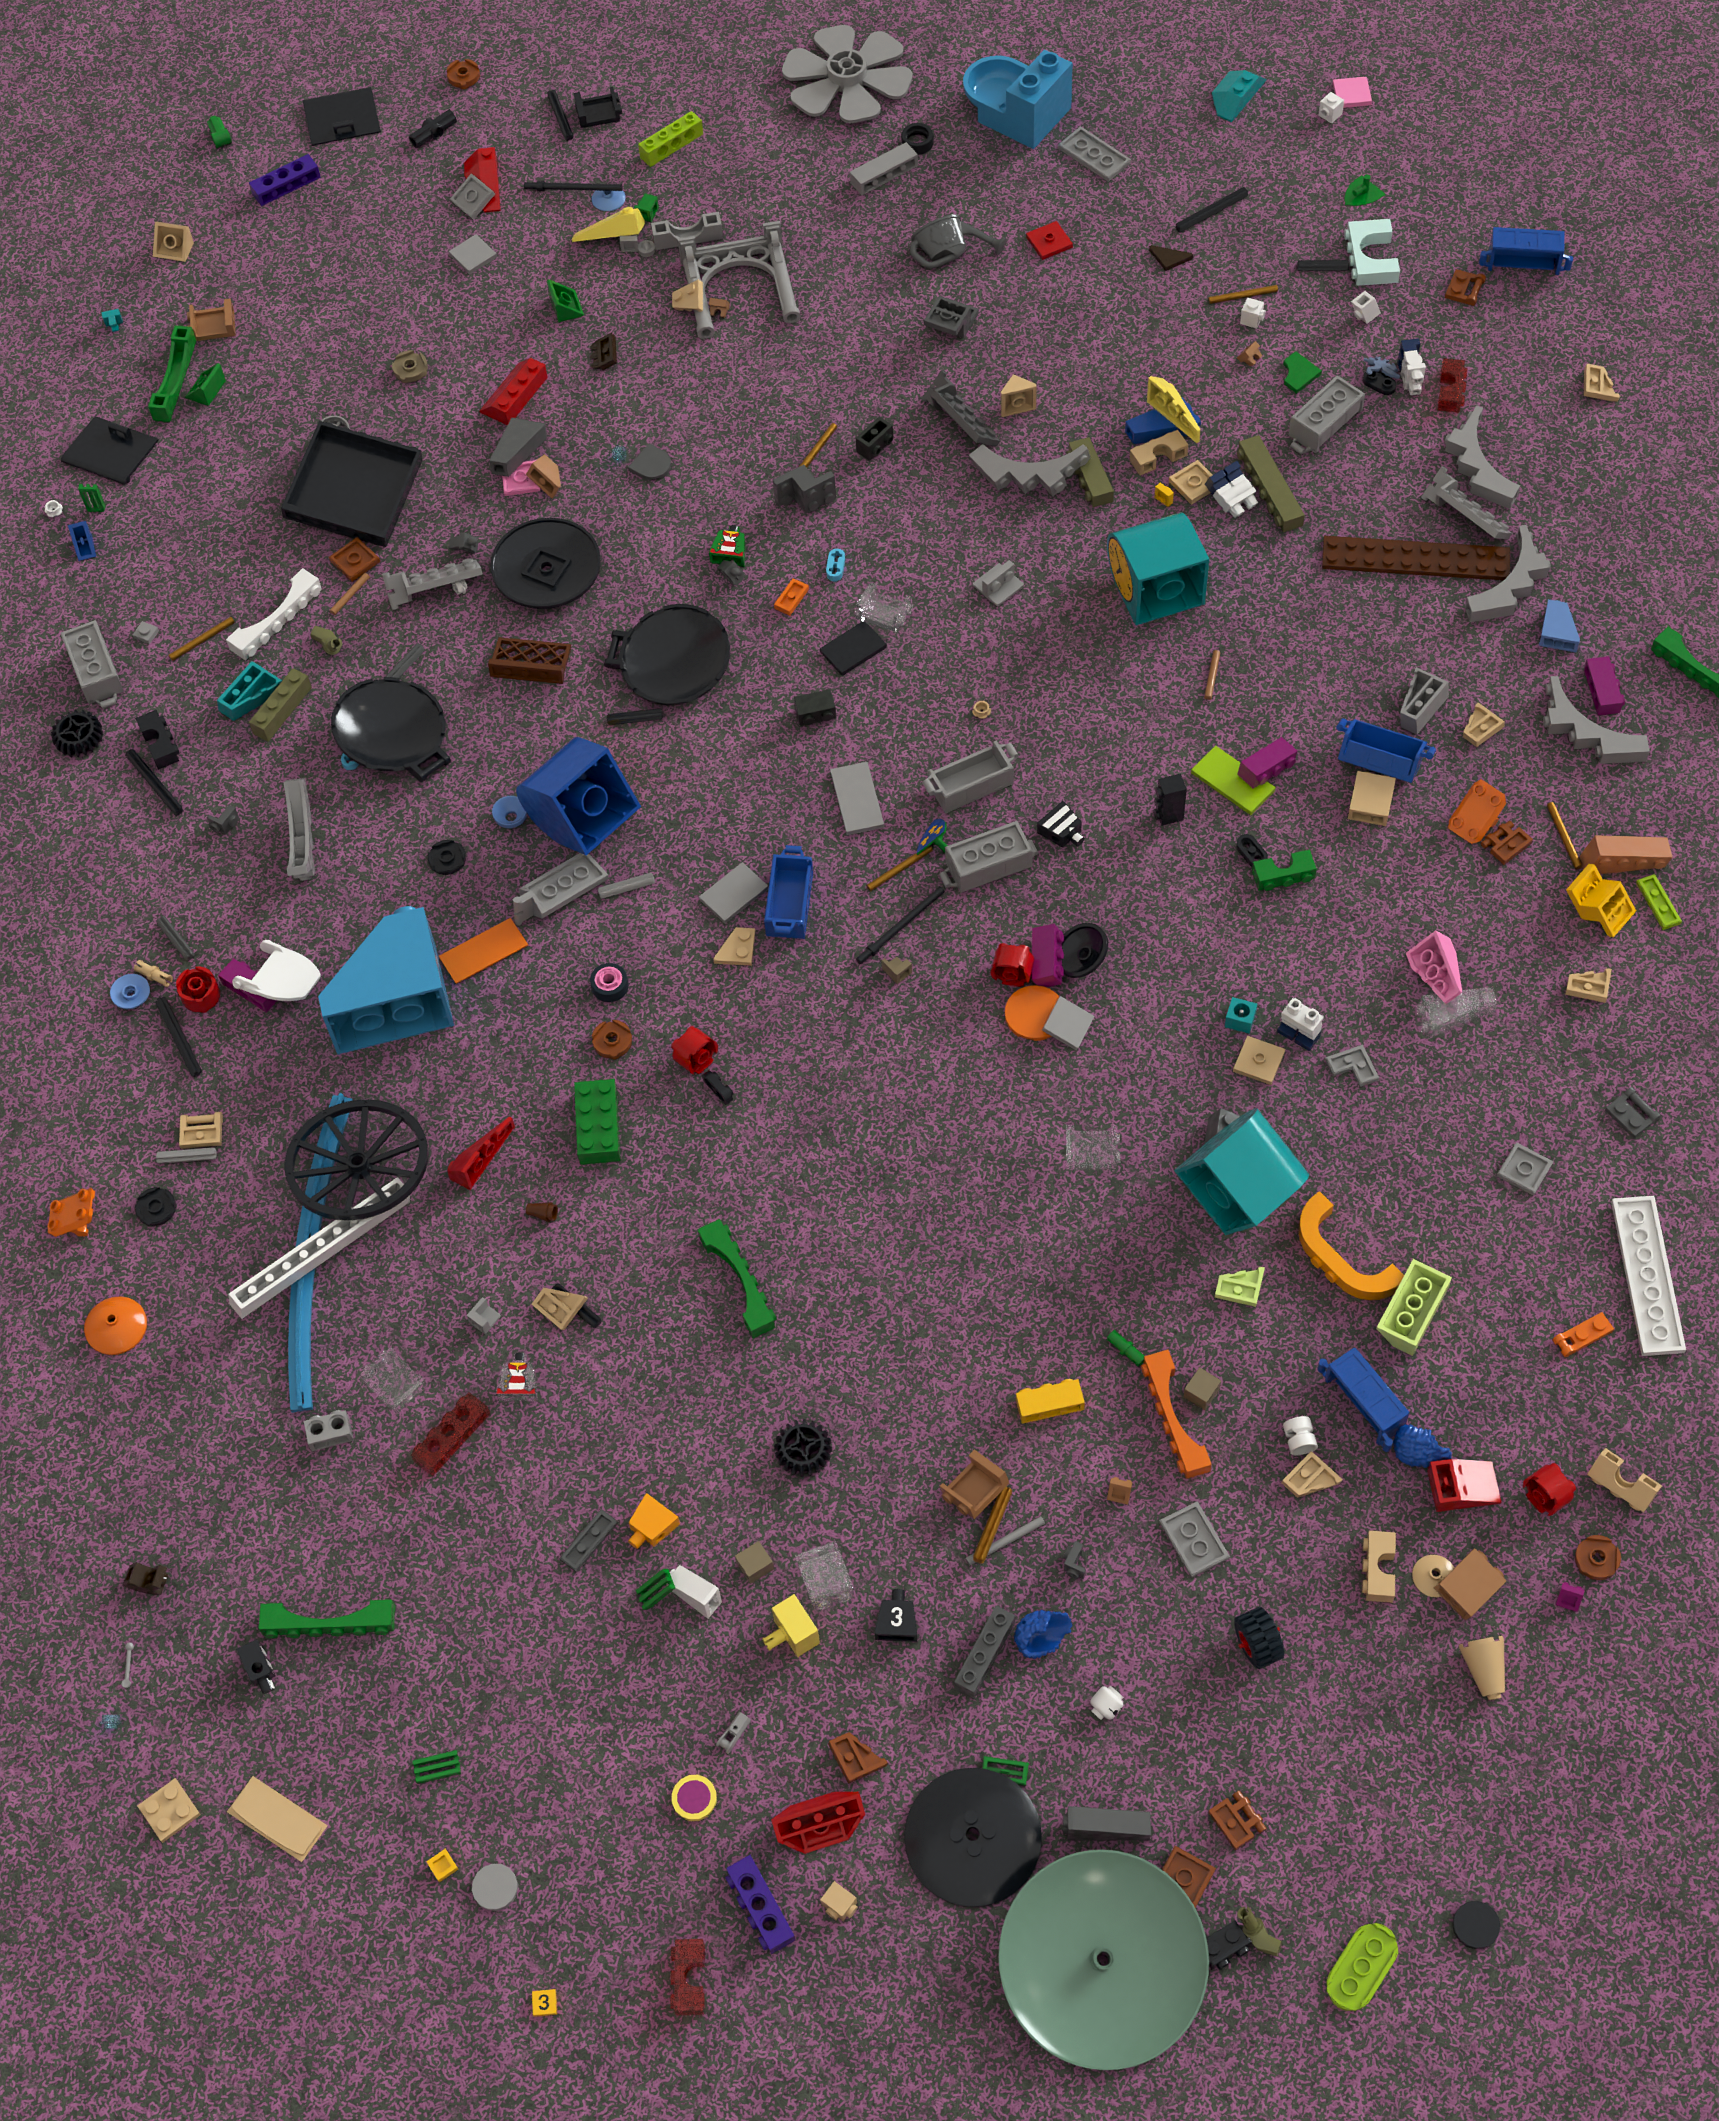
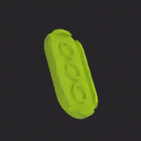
M1372 1923L1361 1926L1352 1936L1326 1981L1329 1998L1338 2008L1345 2011H1357L1364 2008L1372 1999L1398 1955L1396 1938L1389 1928L1382 1924Z

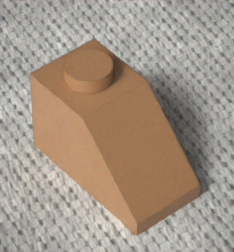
M545 454L531 464L526 476L553 499L561 487L558 466Z

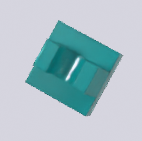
M119 309L101 312L106 327L110 326L112 332L119 331L118 324L123 323Z

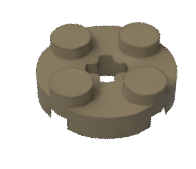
M412 350L401 352L395 357L394 363L392 362L395 377L403 383L414 382L427 375V360L420 352L419 354L414 353Z

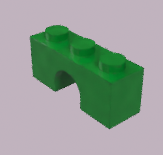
M1310 849L1291 853L1290 867L1286 869L1278 868L1272 858L1254 861L1252 874L1258 891H1270L1278 886L1288 887L1296 882L1302 881L1306 883L1315 879L1317 868Z

